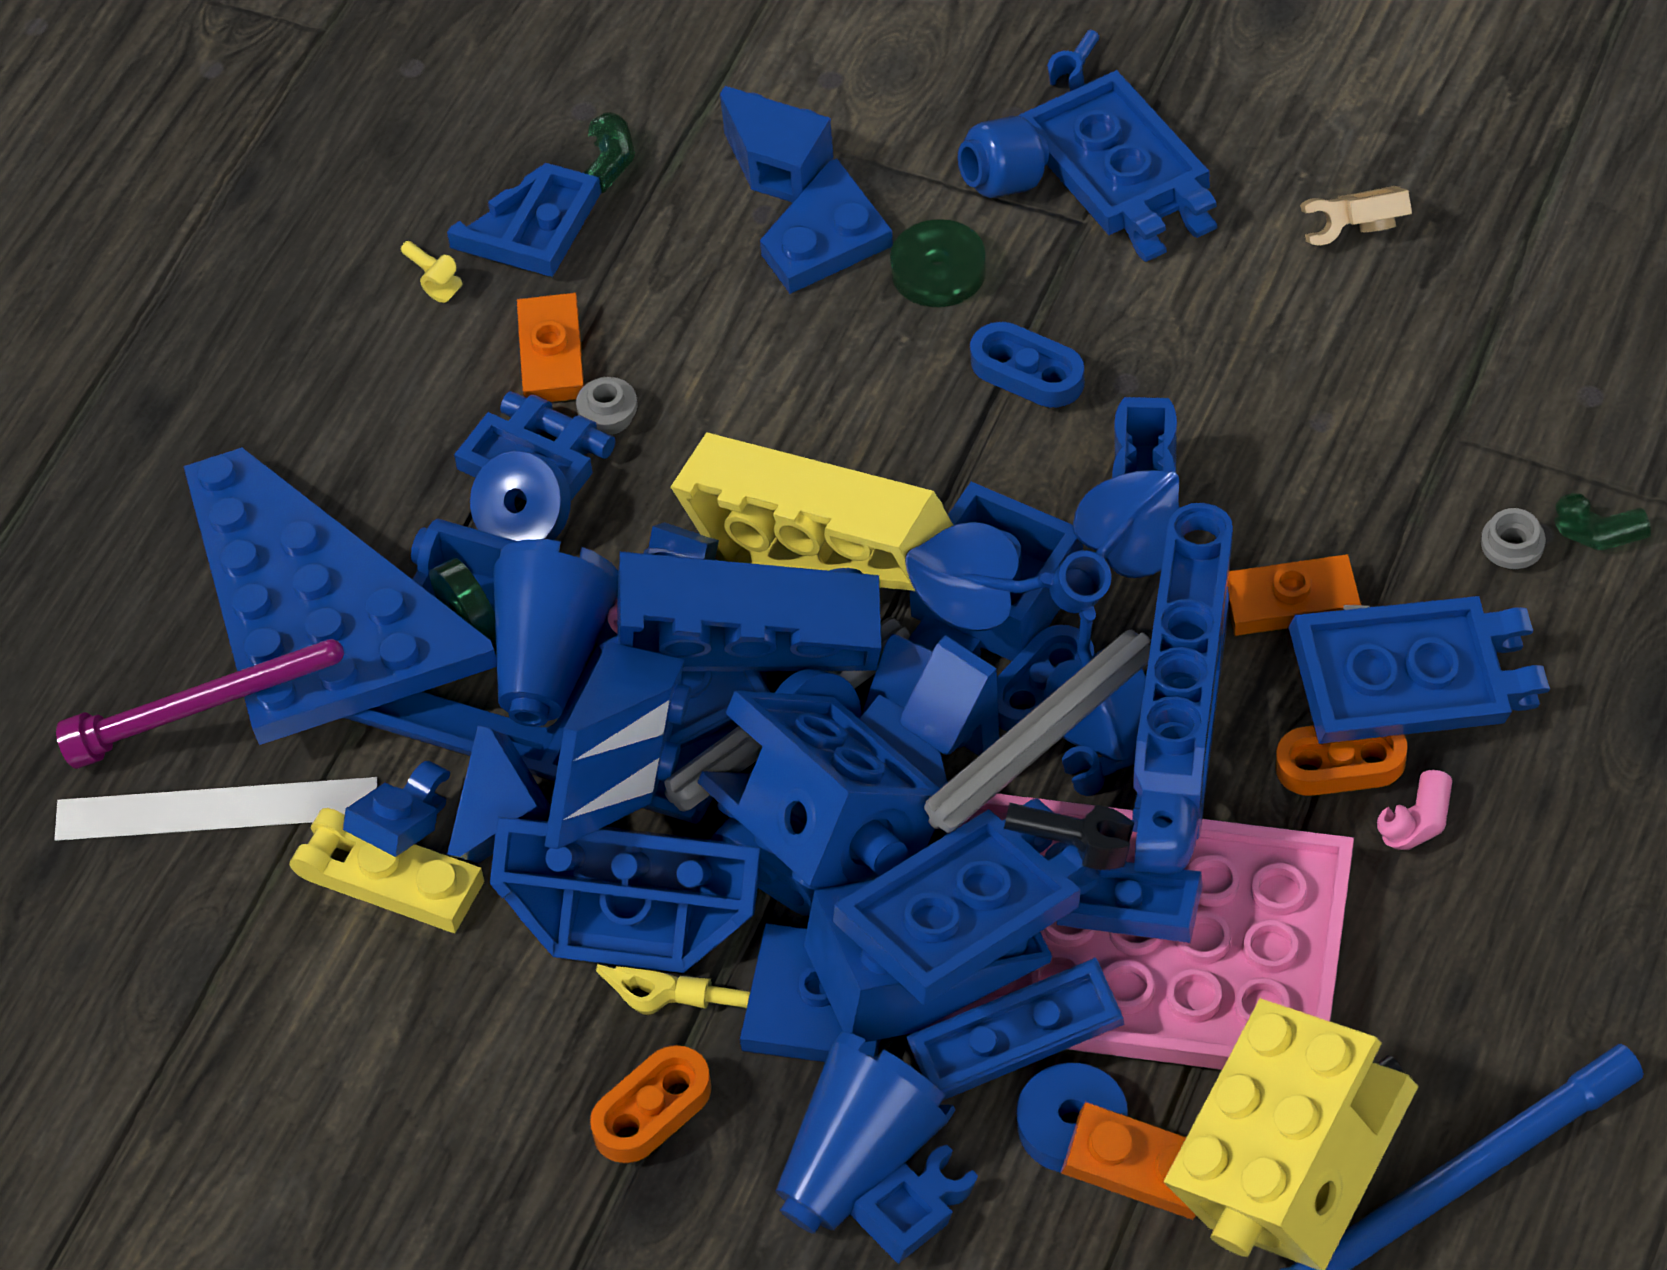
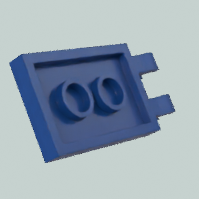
M1117 70L1018 115L1027 119L1036 128L1037 132H1040L1045 137L1049 147L1047 166L1108 235L1125 229L1136 253L1143 261H1150L1167 252L1166 246L1159 240L1157 235L1166 231L1165 224L1161 218L1179 210L1186 228L1196 238L1217 229V223L1207 212L1217 207L1215 198L1207 190L1210 188L1209 170Z
M1479 596L1295 615L1289 625L1319 744L1503 724L1512 713V710L1523 711L1537 708L1540 705L1537 694L1548 693L1550 690L1544 666L1532 665L1515 670L1501 671L1496 652L1510 653L1521 650L1523 648L1521 636L1533 633L1527 608L1518 607L1499 612L1484 613Z
M1038 798L1032 799L1023 805L1054 813ZM988 809L835 903L833 923L925 1006L1079 907L1080 895L1090 891L1098 883L1099 877L1088 867L1082 865V859L1076 846L1069 844L1060 854L1048 861L1040 853L1047 849L1053 840L1004 829L1005 820L1002 821Z

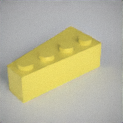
M706 432L671 485V489L699 533L703 536L719 540L716 560L828 571L837 568H853L860 570L863 574L879 575V588L915 591L905 565L908 551L927 542L946 528L954 526L942 502L933 490Z

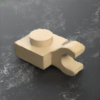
M1397 186L1338 196V199L1333 200L1312 198L1300 204L1301 211L1304 213L1322 211L1326 215L1327 222L1322 231L1305 235L1306 242L1313 245L1331 243L1339 236L1342 228L1349 223L1353 225L1359 224L1360 232H1373L1393 228L1396 226L1395 217L1412 214L1409 190Z

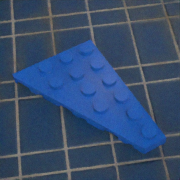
M235 449L184 466L237 671L328 639L337 640L344 648L342 660L335 665L244 697L251 726L259 745L497 667V657L490 639L245 449Z

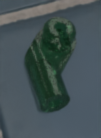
M611 112L595 117L588 127V136H596L594 145L599 147L601 154L584 173L599 177L601 193L609 189L635 158V150L628 123L620 115Z
M1579 493L1562 496L1555 506L1558 516L1554 522L1562 536L1594 550L1603 551L1649 538L1651 535L1649 518L1641 507L1603 517L1590 512V501Z

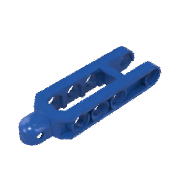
M1191 503L1180 507L1171 515L1167 527L1136 743L1133 788L1136 790L1137 796L1132 821H1134L1133 832H1137L1135 872L1163 875L1179 873L1189 864L1195 849L1196 839H1199L1201 833L1228 621L1229 591L1227 584L1233 536L1232 520L1228 514L1219 507L1206 503ZM1194 530H1203L1215 535L1216 539L1207 544H1195L1189 542L1183 536Z

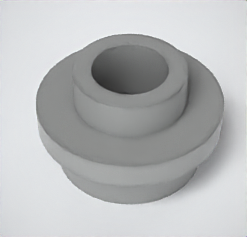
M602 377L587 383L579 391L576 398L577 413L597 422V429L609 435L619 433L629 426L637 411L635 390L629 383L619 378Z
M1508 508L1496 513L1484 526L1481 537V547L1486 557L1494 564L1508 569H1521L1537 562L1544 552L1546 542L1545 532L1537 518L1530 512L1519 508ZM1507 541H1516L1519 544L1508 543Z

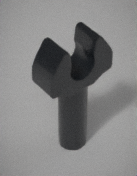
M1009 803L1004 829L1074 845L1078 848L1083 866L1097 870H1109L1125 867L1134 821L1113 808L1096 805L1084 819H1078Z

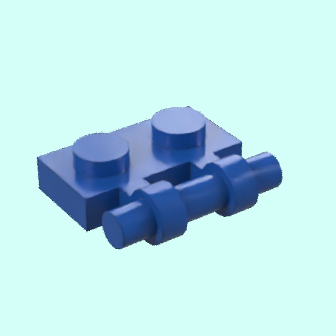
M509 391L504 396L500 406L501 413L511 417L509 421L488 412L456 451L454 457L457 470L476 478L482 467L499 454L510 451H524L542 455L554 462L563 472L569 485L572 501L593 473L591 459L585 456V454L590 452L603 459L608 458L614 449L615 437L598 430L597 422L586 417L577 415L571 418L553 410L552 403L532 394L526 398L513 391ZM543 431L557 439L552 441L538 434ZM520 491L516 497L526 501L525 493Z

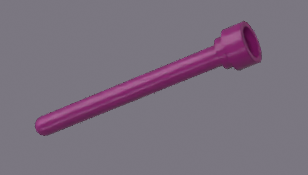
M328 639L105 719L99 714L92 716L87 712L59 721L56 728L60 751L66 762L75 769L103 760L105 752L113 748L114 742L335 665L342 660L344 648L337 640Z

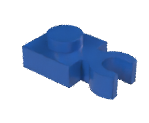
M948 1145L936 1148L929 1155L922 1175L919 1177L904 1163L854 1203L850 1215L898 1264L948 1225L953 1211L947 1205H956L965 1201L975 1185L978 1175L973 1170L966 1173L959 1180H950L942 1175L940 1170L948 1164L953 1152Z

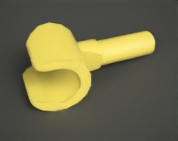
M406 241L402 245L401 252L426 272L420 279L425 292L438 302H448L463 285L461 278L453 275L457 269L454 259L449 255H442L437 260L411 241Z

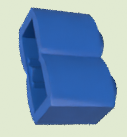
M1124 397L1115 414V460L1112 478L1126 473L1149 470L1176 473L1177 416L1170 399Z

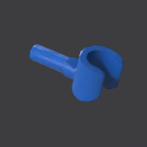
M1087 31L1074 52L1060 51L1052 55L1047 65L1050 85L1054 86L1058 77L1067 73L1070 74V91L1084 85L1082 67L1099 40V35L1096 31Z
M1076 746L1064 754L1062 764L1066 774H1076L1080 770L1090 769L1085 773L1074 776L1072 783L1077 793L1084 796H1092L1102 789L1106 775L1135 765L1136 748L1126 760L1116 762L1104 756L1098 757L1094 749L1088 746Z

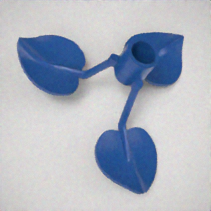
M1137 471L1116 476L1091 489L1080 501L1075 511L1073 529L1077 539L1088 548L1096 550V552L1087 550L1076 551L1070 554L1054 573L1043 572L1040 576L1022 581L1012 580L1019 565L1018 554L1013 543L1001 530L992 525L968 522L946 528L927 542L908 551L905 565L909 579L919 598L936 616L951 626L962 630L986 631L1000 626L1010 614V592L1025 593L1040 588H1049L1051 597L1056 605L1067 612L1079 613L1081 620L1077 652L1080 660L1064 661L1051 671L1043 691L1044 701L1104 650L1102 649L1092 656L1090 640L1093 620L1096 617L1093 606L1106 594L1110 587V567L1117 574L1128 578L1151 576L1161 571L1168 522L1171 515L1179 509V476L1177 473L1170 471ZM1143 668L1072 728L1063 738L1076 746H1088L1094 749L1097 754L1116 762L1126 760L1136 748L1146 680Z

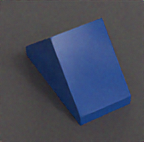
M477 727L447 855L475 863H480L493 854L497 817L544 821L549 817L551 809L550 804L510 737L491 728Z

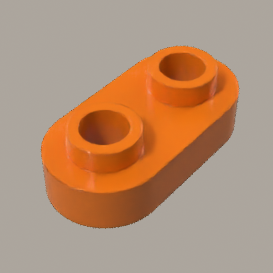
M1314 725L1299 727L1289 731L1279 741L1276 750L1275 769L1277 777L1284 787L1296 794L1306 796L1384 787L1398 780L1403 774L1406 767L1408 745L1404 734L1319 744ZM1367 757H1377L1382 761L1368 763L1364 759ZM1309 764L1317 767L1318 769L1304 770L1299 767L1302 765Z
M686 1046L664 1047L648 1057L603 1096L593 1108L590 1118L594 1143L599 1152L606 1158L619 1163H632L642 1160L705 1106L711 1094L709 1068L703 1056ZM681 1083L688 1086L687 1090L680 1094L667 1092V1089L674 1084ZM625 1127L638 1129V1132L631 1137L621 1138L616 1135Z

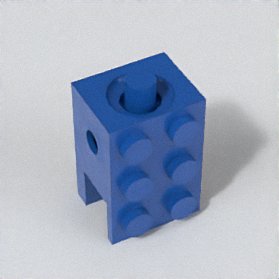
M734 691L725 714L762 746L761 752L752 773L702 771L697 783L718 801L717 807L722 813L738 820L755 835L754 841L760 848L776 855L792 870V877L799 884L812 890L874 880L928 846L935 828L928 822L930 817L924 807L926 801L939 791L940 788L836 698L829 696Z

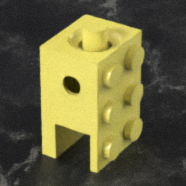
M1259 998L1163 1181L1208 1228L1213 1230L1210 1237L1214 1242L1230 1252L1243 1257H1248L1253 1246H1256L1316 1270H1325L1418 1089V1086L1408 1074L1373 1063L1382 1044L1377 1037Z

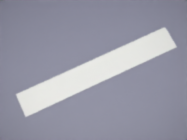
M377 777L57 800L54 841L312 823L323 808L334 809L345 815V810L348 806L377 788Z

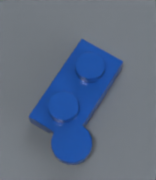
M1055 843L1046 851L1044 857L1049 861L1060 854L1069 844ZM1126 862L1123 868L1109 870L1089 868L1099 877L1098 883L1090 891L1080 895L1078 908L1056 921L1059 926L1191 943L1203 887L1201 871L1186 869L1171 875L1135 872L1134 863Z

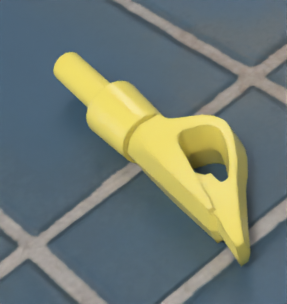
M600 964L597 965L596 972L620 994L628 1005L643 1015L654 1014L668 1003H681L704 1009L707 1008L709 1003L747 1008L750 991L712 986L711 979L687 976H679L678 978L670 974L620 966L610 968ZM638 988L650 994L645 997H638L631 992Z

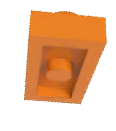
M1085 1102L1079 1112L1061 1174L1191 1220L1196 1217L1189 1207L1163 1182L1186 1137Z

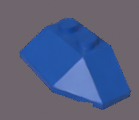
M497 817L490 885L502 899L504 898L521 921L553 957L685 973L755 914L762 852L760 847L705 838L602 827L557 850L544 846L548 821Z

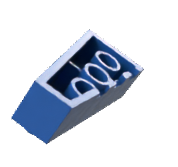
M620 551L617 594L618 644L684 659L683 671H801L805 669L821 671H876L881 653L879 575L863 574L860 570L853 568H837L828 571Z

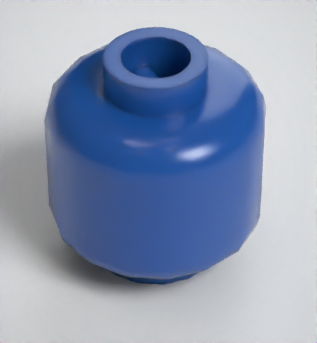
M1009 116L978 123L970 128L964 142L961 143L958 149V166L964 181L982 196L989 198L1021 193L1036 187L1043 176L1044 166L1047 165L1049 160V147L1045 137L1040 132H1037L1036 128L1027 119L1019 116Z

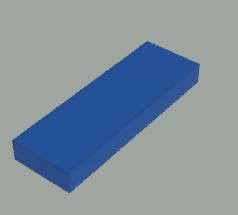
M1093 958L906 1037L921 1074L945 1095L943 1100L1118 1028L1124 1025V1018L1097 958Z

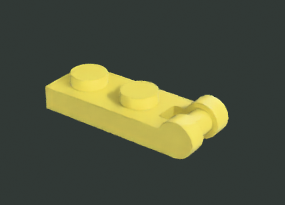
M323 808L319 811L311 825L312 838L308 844H301L290 860V867L298 876L317 885L455 934L485 882L481 867L416 844L394 857L344 831L345 815L330 808ZM336 848L350 852L344 863L331 858Z

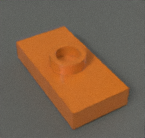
M576 293L517 299L524 397L527 398L534 394L550 402L575 400L579 391L584 387L579 310Z
M1348 554L1229 571L1227 584L1229 591L1228 610L1234 636L1287 629L1295 615L1343 610V605H1361Z

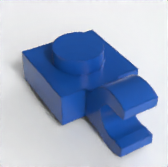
M424 761L413 771L403 789L394 787L386 782L346 808L343 830L394 857L398 856L435 831L437 814L446 805V799L436 794L435 791L442 782L450 778L451 771L431 761Z

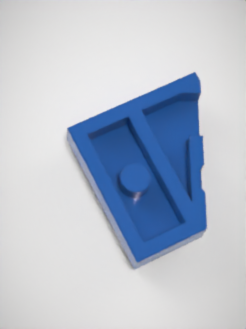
M835 158L825 165L760 239L761 255L789 294L892 247L893 235L888 224L839 160Z
M545 163L525 176L518 186L506 189L489 200V212L466 227L462 222L458 221L452 225L447 232L450 248L553 277L601 194L599 177Z

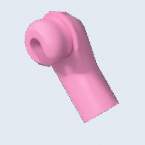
M1438 770L1423 772L1419 779L1416 805L1408 809L1402 805H1396V814L1389 807L1381 812L1377 820V829L1386 845L1396 850H1410L1443 832L1446 826L1452 787L1451 776Z

